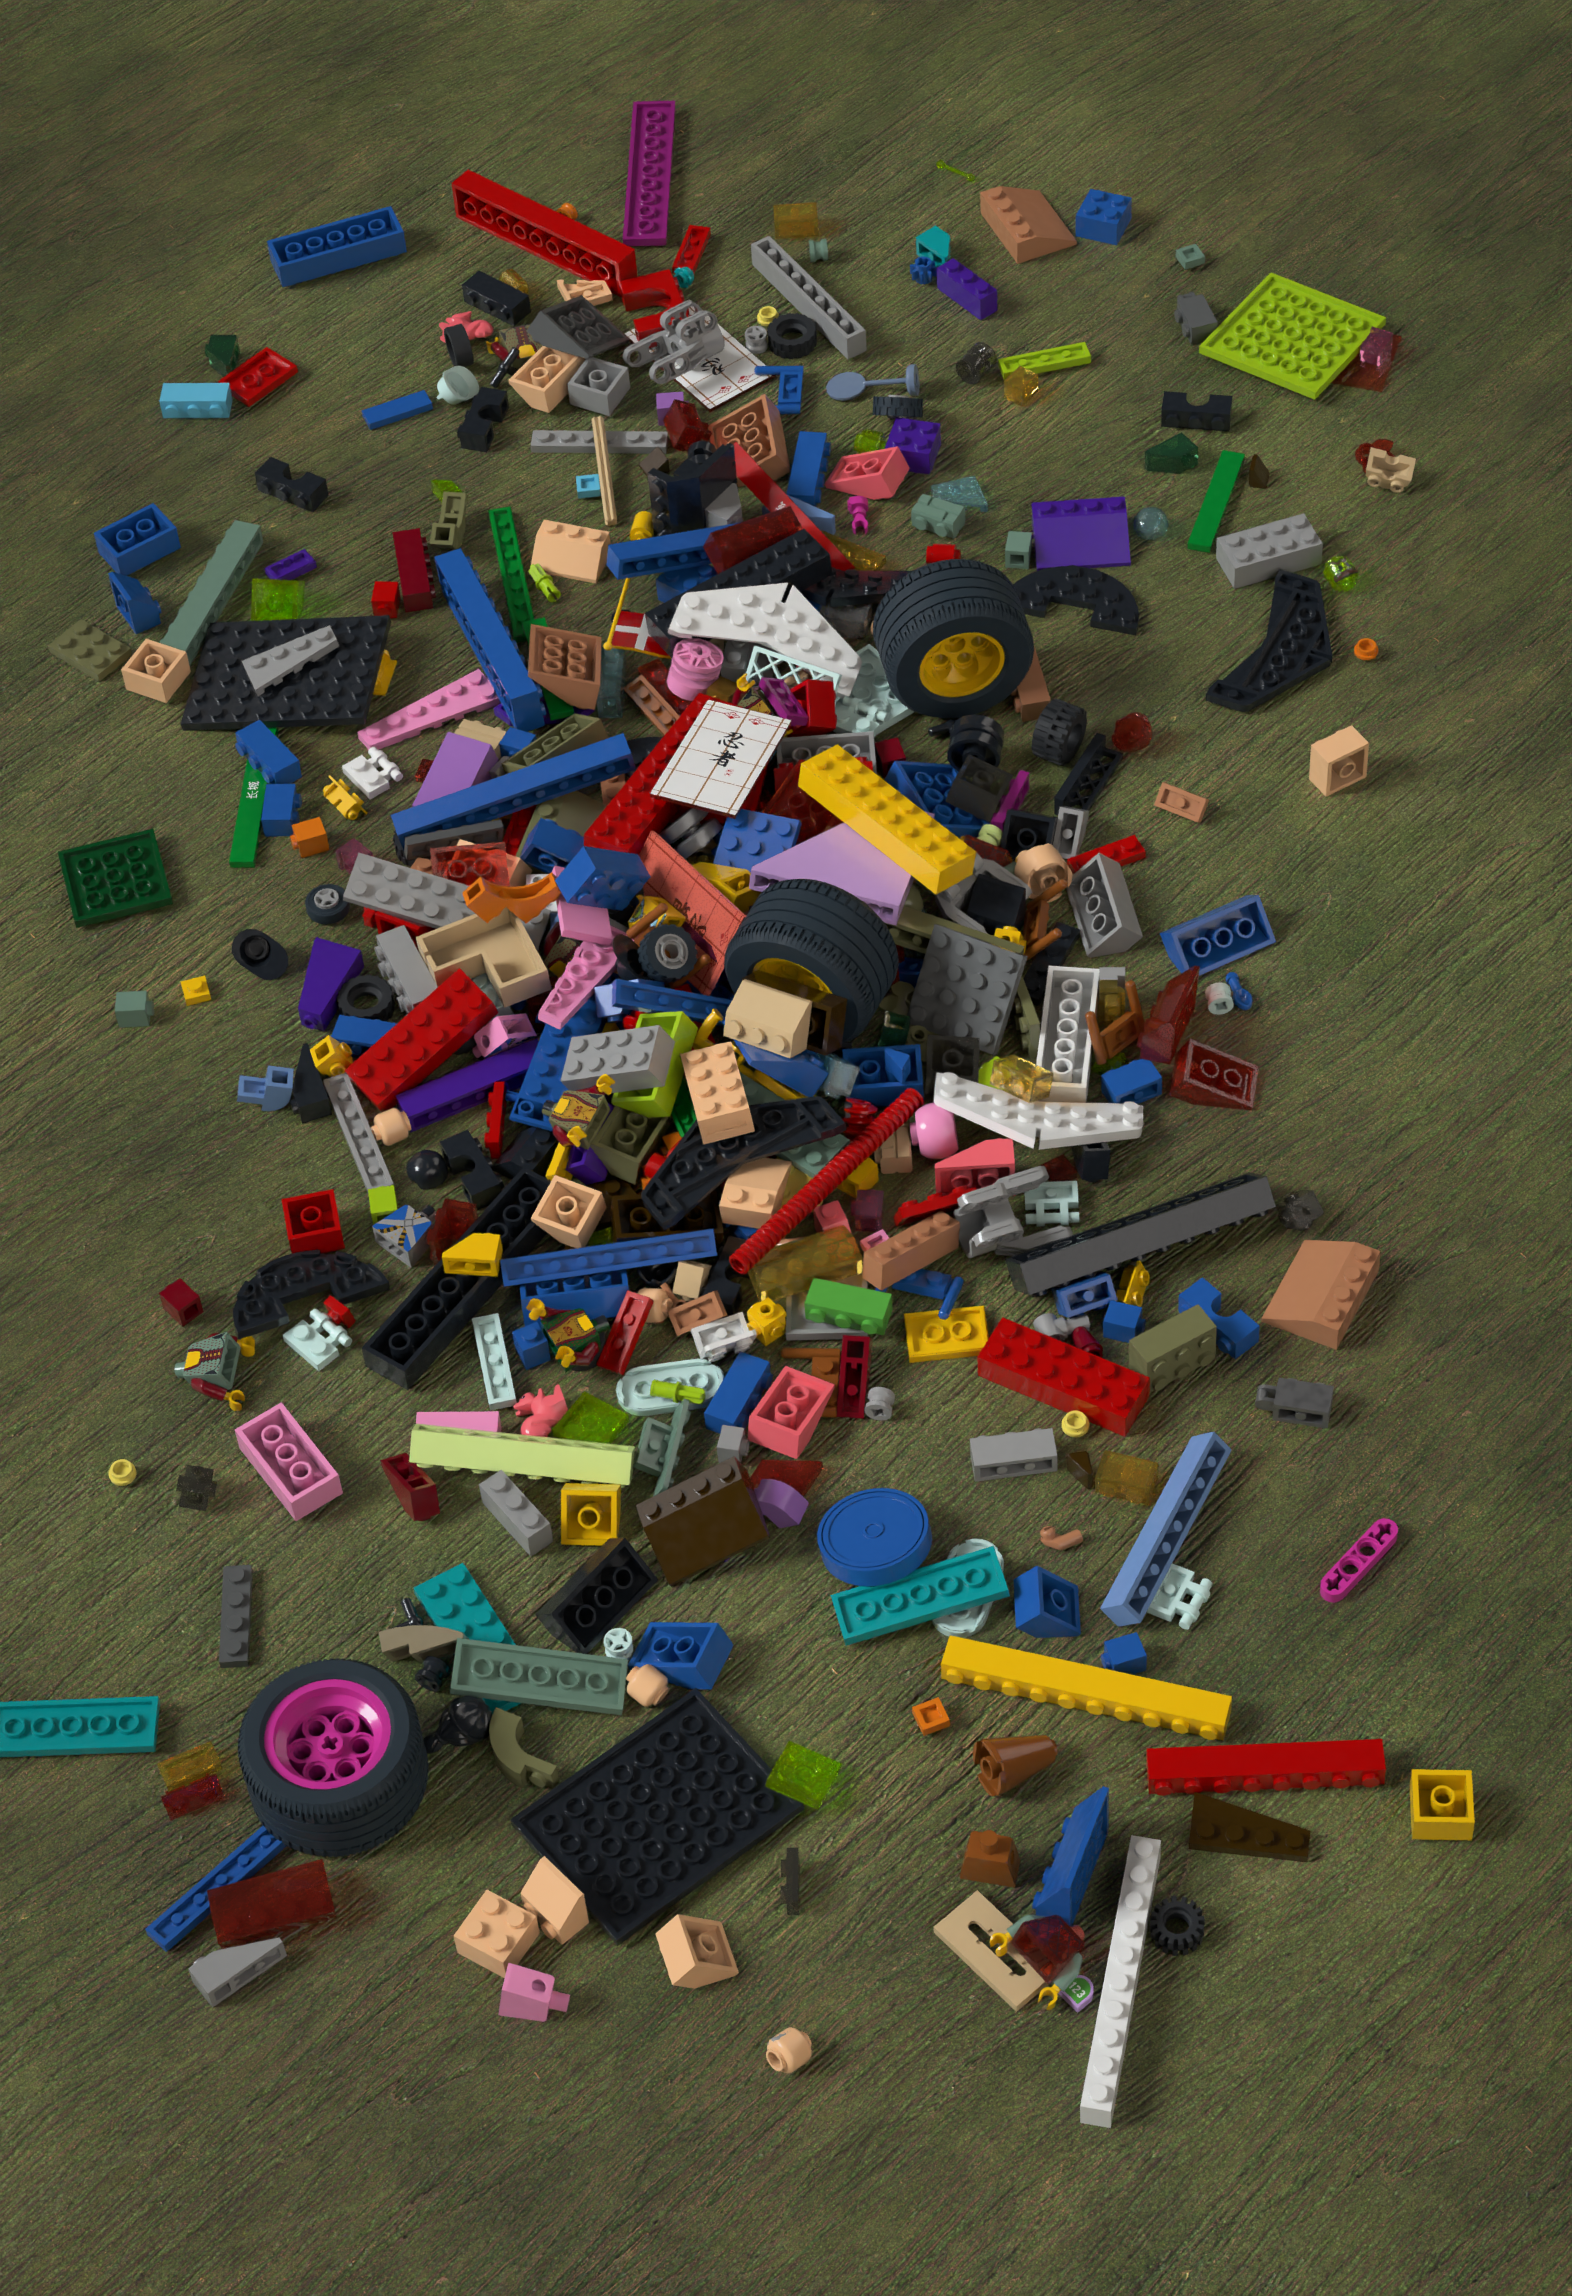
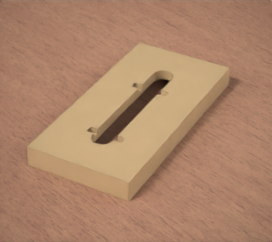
M978 1890L934 1926V1933L1016 2012L1041 1992L1043 1988L1048 1986L1060 1973V1968L1052 1964V1976L1050 1972L1051 1965L1043 1971L1044 1975L1041 1972L1044 1968L1039 1972L1033 1968L1022 1954L1029 1953L1023 1952L1027 1951V1944L1028 1951L1038 1947L1025 1935L1017 1941L1011 1940L1008 1943L1007 1951L1026 1970V1974L1023 1976L1014 1974L983 1942L979 1941V1938L968 1928L971 1924L979 1925L991 1937L995 1933H1007L1006 1929L1013 1925V1923Z

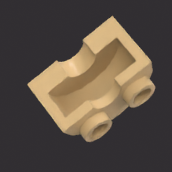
M1371 447L1366 468L1368 485L1390 489L1396 493L1402 492L1404 487L1408 486L1412 480L1416 458L1404 455L1391 457L1387 454V451Z

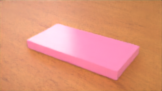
M554 866L552 873L558 877L565 868ZM561 893L556 900L561 936L610 946L612 933L608 909L567 903Z

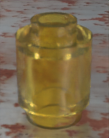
M508 269L500 275V281L528 294V283L514 269Z

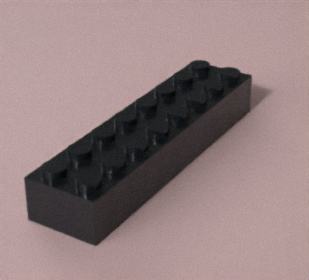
M802 529L646 612L645 618L648 634L673 658L676 644L681 640L688 639L668 633L676 609L684 594L688 592L788 583L781 601L783 602L788 598L792 585L801 592L833 575L830 554L805 529ZM692 636V638L702 639V640H706V641H710V640L714 639V638H706V637Z

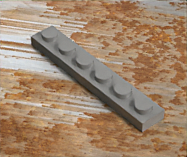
M533 430L531 453H596L593 431ZM605 431L608 453L650 454L657 447L664 454L667 453L668 432Z
M343 1073L323 1080L324 1088L367 1192L368 1189L394 1185L348 1075Z

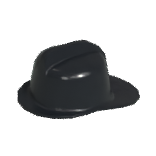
M246 929L235 936L232 943V954L240 965L264 980H274L286 972L288 955L280 943L257 929Z
M623 934L616 935L613 938L612 946L617 957L615 966L620 978L626 981L634 979L655 981V979L648 977V974L642 970V965L638 960V949L640 947L628 936Z

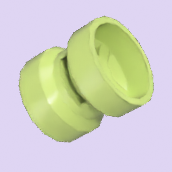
M983 825L979 832V837L975 839V842L980 844L974 845V849L981 851L984 848L993 853V849L998 850L1002 840V830L995 825Z

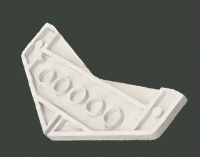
M788 583L688 592L681 597L668 629L669 634L681 638L691 639L692 636L757 643L776 650L780 654L841 674L842 677L836 696L842 699L845 696L850 697L862 665L860 656L794 585H792L786 603L781 602ZM807 668L803 669L804 671H806L808 674L811 675L809 669H807ZM826 675L819 680L833 681L834 678Z
M937 1072L934 1089L935 1105L1033 1149L1035 1137H1039L1040 1150L1139 1138L1142 1133L1143 1106L1134 1102H1039L960 1078L954 1073Z

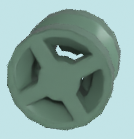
M821 239L818 242L809 240L811 262H815L817 259L828 261L826 239Z

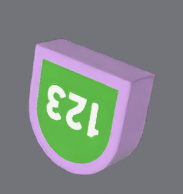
M1078 1975L1064 1992L1060 1991L1058 1994L1078 2013L1092 2001L1094 1987L1089 1978Z

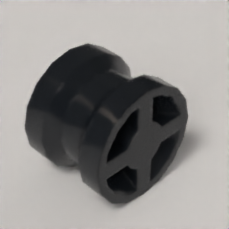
M427 1656L423 1662L424 1667L418 1670L415 1680L423 1688L438 1692L442 1686V1679L447 1678L451 1670L439 1658Z

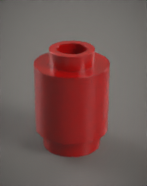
M933 544V546H927L926 564L942 560L961 559V550L957 549L956 544Z

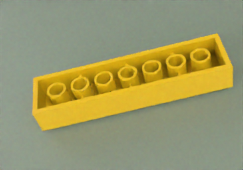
M838 744L801 763L798 787L934 894L941 893L973 874L976 857L975 850Z

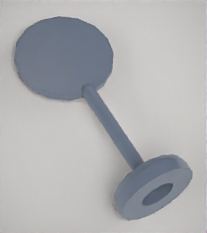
M916 364L908 365L906 368V378L865 381V378L856 372L840 373L828 381L826 386L827 394L835 400L845 401L859 396L864 392L866 386L906 383L908 393L911 396H918L920 389L918 367Z

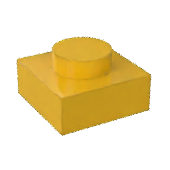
M205 976L180 981L187 1006L211 1000Z

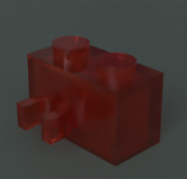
M674 399L663 421L673 448L678 451L688 452L690 445L701 439L708 441L712 432L707 430L709 427L708 423L701 422L695 404Z

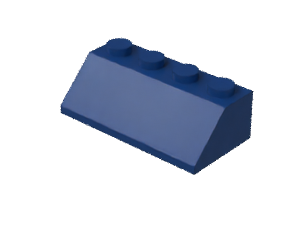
M1246 895L1160 933L1168 957L1186 980H1191L1276 942L1259 895Z

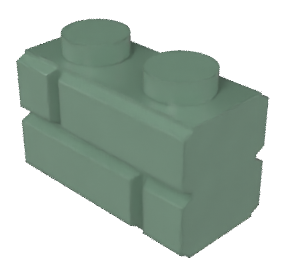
M922 494L918 503L916 502L911 511L912 526L919 530L936 533L941 537L946 536L955 539L966 521L965 507Z

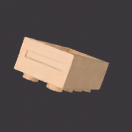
M731 1041L680 1054L703 1145L754 1132L755 1129Z

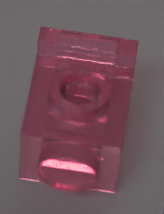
M1372 326L1369 335L1360 346V360L1381 366L1392 351L1393 333Z
M355 838L335 851L338 868L341 870L345 868L349 874L352 873L358 853L374 857L373 853Z

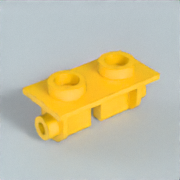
M385 649L373 692L374 695L386 696L397 665V660H391L389 652Z
M329 776L333 782L323 788L324 797L346 819L355 820L361 810L365 814L368 813L361 806L364 802L355 793L350 795L348 793L350 788L341 779L336 781Z
M1140 1260L1136 1262L1135 1266L1129 1265L1123 1270L1119 1287L1120 1289L1127 1290H1117L1116 1296L1118 1300L1116 1302L1138 1307L1142 1306L1146 1286L1149 1285L1150 1276Z

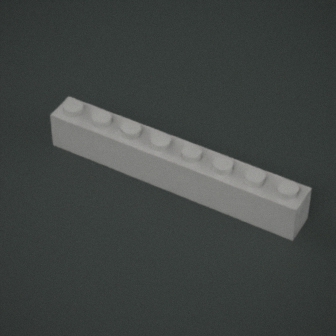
M770 236L751 244L752 265L802 315L804 314L811 318L813 323L815 322L816 328L847 359L867 351L866 330Z

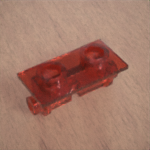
M209 1773L205 1777L191 1782L186 1787L181 1786L170 1792L165 1791L166 1795L161 1796L170 1821L225 1798L217 1775H209Z

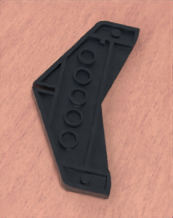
M832 567L833 575L800 593L807 600L825 607L829 599L830 607L881 602L886 593L900 579L912 571H858L854 569L843 571Z
M1279 570L1275 578L1265 640L1255 652L1223 680L1218 679L1210 686L1206 693V701L1240 712H1248L1330 666V662L1332 663V650L1321 586L1317 580L1285 570Z
M819 1096L749 1105L755 1129L754 1132L703 1145L696 1119L642 1191L643 1204L663 1230H666L679 1222L741 1165L836 1136L847 1130L845 1122L826 1100Z

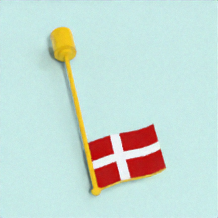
M647 511L637 513L629 534L630 540L634 541L653 537L652 513ZM626 578L608 640L603 645L604 649L610 651L612 648L632 650L660 658L672 659L648 634L644 613L621 611L631 579Z

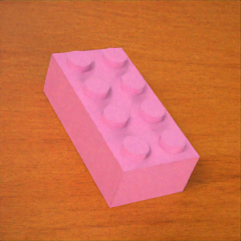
M282 1402L235 1429L240 1450L295 1521L343 1494L338 1473Z

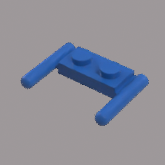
M756 366L754 369L756 375H780L778 405H775L779 409L780 415L801 414L804 366Z
M919 1269L892 1284V1289L944 1300L938 1316L940 1319L946 1320L952 1311L964 1280L961 1277L952 1279L951 1275L937 1271ZM876 1288L875 1291L886 1293L887 1288L883 1289L882 1291Z

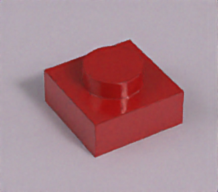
M331 1295L323 1302L328 1310L326 1315L336 1325L342 1323L347 1328H350L356 1322L350 1310Z

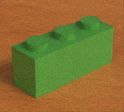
M813 1278L804 1303L805 1317L808 1320L884 1335L893 1310L892 1294L818 1278Z

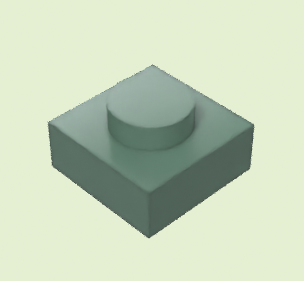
M1196 244L1176 250V258L1185 270L1205 264V255Z

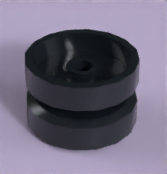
M976 714L963 716L956 720L951 729L947 759L950 765L958 772L969 776H984L994 772L1000 764L1001 750L1004 743V731L1001 725L992 718Z

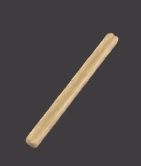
M602 416L593 417L592 427L605 524L607 526H615L617 524V515L604 418Z

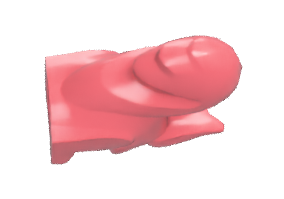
M471 311L458 313L446 318L449 324L439 323L443 333L440 336V340L445 342L444 329L454 325L462 324L469 340L491 336L494 329L486 320L472 322L470 319Z
M559 1384L554 1387V1395L546 1396L543 1389L539 1388L537 1396L528 1392L513 1406L514 1409L518 1410L516 1412L517 1417L533 1414L522 1423L520 1430L522 1435L547 1437L552 1431L551 1428L557 1425L563 1417L569 1415Z

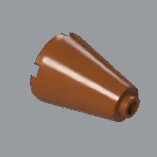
M1047 1735L986 1738L974 1744L973 1761L974 1765H980L982 1773L977 1774L984 1790L990 1796H1001L1053 1764L1058 1754V1749L1055 1741Z

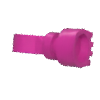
M864 496L849 497V500H847L848 510L854 518L852 531L856 535V528L862 526L865 529V534H867L868 522L865 518L867 516L866 512L869 509L868 499Z

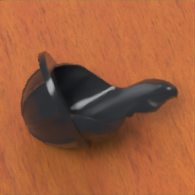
M472 1696L455 1698L441 1714L438 1729L423 1739L427 1754L438 1752L446 1744L463 1747L473 1745L487 1738L492 1717L490 1706L482 1698Z

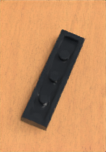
M1056 922L1052 930L1055 928L1060 929L1062 936L1037 954L1023 978L1033 1005L1039 1006L1045 996L1048 967L1063 966L1080 937V929Z

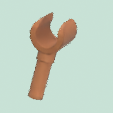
M666 1282L660 1286L667 1292L668 1298L672 1300L673 1308L687 1303L685 1300H678Z

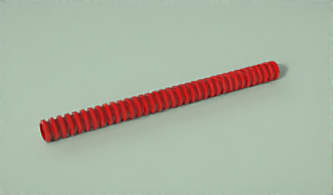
M907 1088L864 1131L855 1137L839 1155H836L833 1160L819 1171L803 1189H800L756 1233L747 1239L735 1253L729 1256L732 1268L741 1274L749 1272L807 1214L811 1213L812 1209H815L848 1175L852 1174L858 1166L924 1105L921 1094L913 1088Z

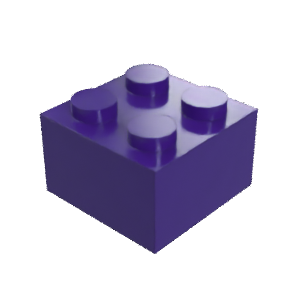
M896 417L885 449L898 446L910 467L908 472L930 475L941 446V424Z

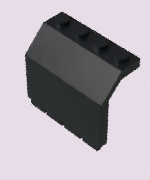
M722 444L692 474L670 476L655 468H652L647 473L654 537L707 528L705 509L732 483L737 484L733 444Z

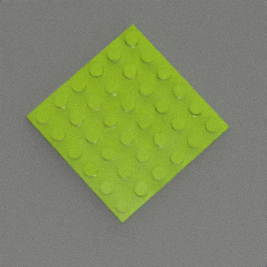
M1270 273L1199 346V353L1315 400L1386 325V317Z

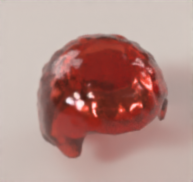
M1140 712L1129 713L1127 716L1118 719L1115 722V730L1111 736L1113 744L1123 752L1143 750L1150 744L1152 739L1151 722L1145 714Z

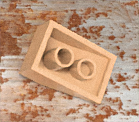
M762 1158L741 1165L728 1177L719 1204L722 1223L761 1228L781 1207L792 1161Z

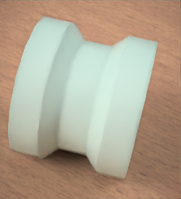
M1219 982L1207 987L1205 996L1211 1013L1220 1015L1232 1010L1234 1003L1231 998L1229 985Z
M614 1628L606 1633L604 1637L606 1657L628 1659L629 1661L634 1654L631 1634L623 1628Z

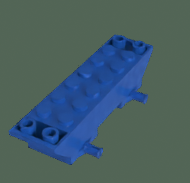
M613 972L601 986L613 984V981L618 979L619 975ZM595 993L561 1030L538 1020L539 1012L537 1013L535 1023L543 1024L545 1027L519 1093L509 1090L506 1092L505 1101L515 1102L509 1120L553 1131L549 1122V1116L542 1114V1108L546 1100L558 1103L563 1092L569 1090L561 1082V1077L571 1038L602 1033L605 1023H608V1019L597 1018Z

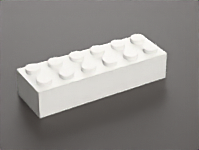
M1062 966L1048 967L1034 1078L1035 1101L1087 1103L1093 1047L1085 1014L1093 1011L1097 1017L1099 969Z

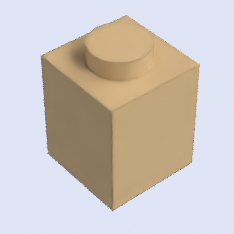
M692 1260L679 1261L673 1293L680 1295V1299L689 1302L699 1298L702 1287L708 1284L709 1271L712 1265Z

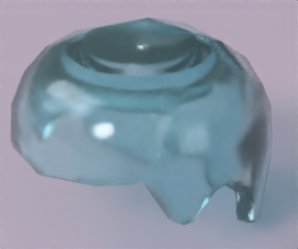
M1156 507L1143 508L1137 512L1133 521L1134 531L1138 537L1145 540H1153L1160 536H1165L1169 527L1166 514L1162 509Z

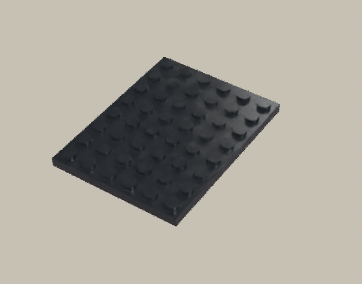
M390 616L210 623L181 720L183 731L243 729L258 720L267 728L365 724L391 626ZM330 625L339 647L315 662H306L302 670L297 673L290 672L282 677L283 681L276 686L273 684L264 688L265 693L257 696L243 666V660Z
M695 1688L510 1820L515 1830L540 1858L545 1856L584 1894L587 1912L618 1946L804 1810V1804Z

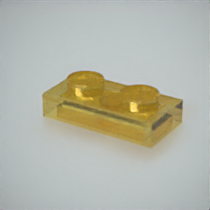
M211 1741L157 1763L168 1792L223 1769Z

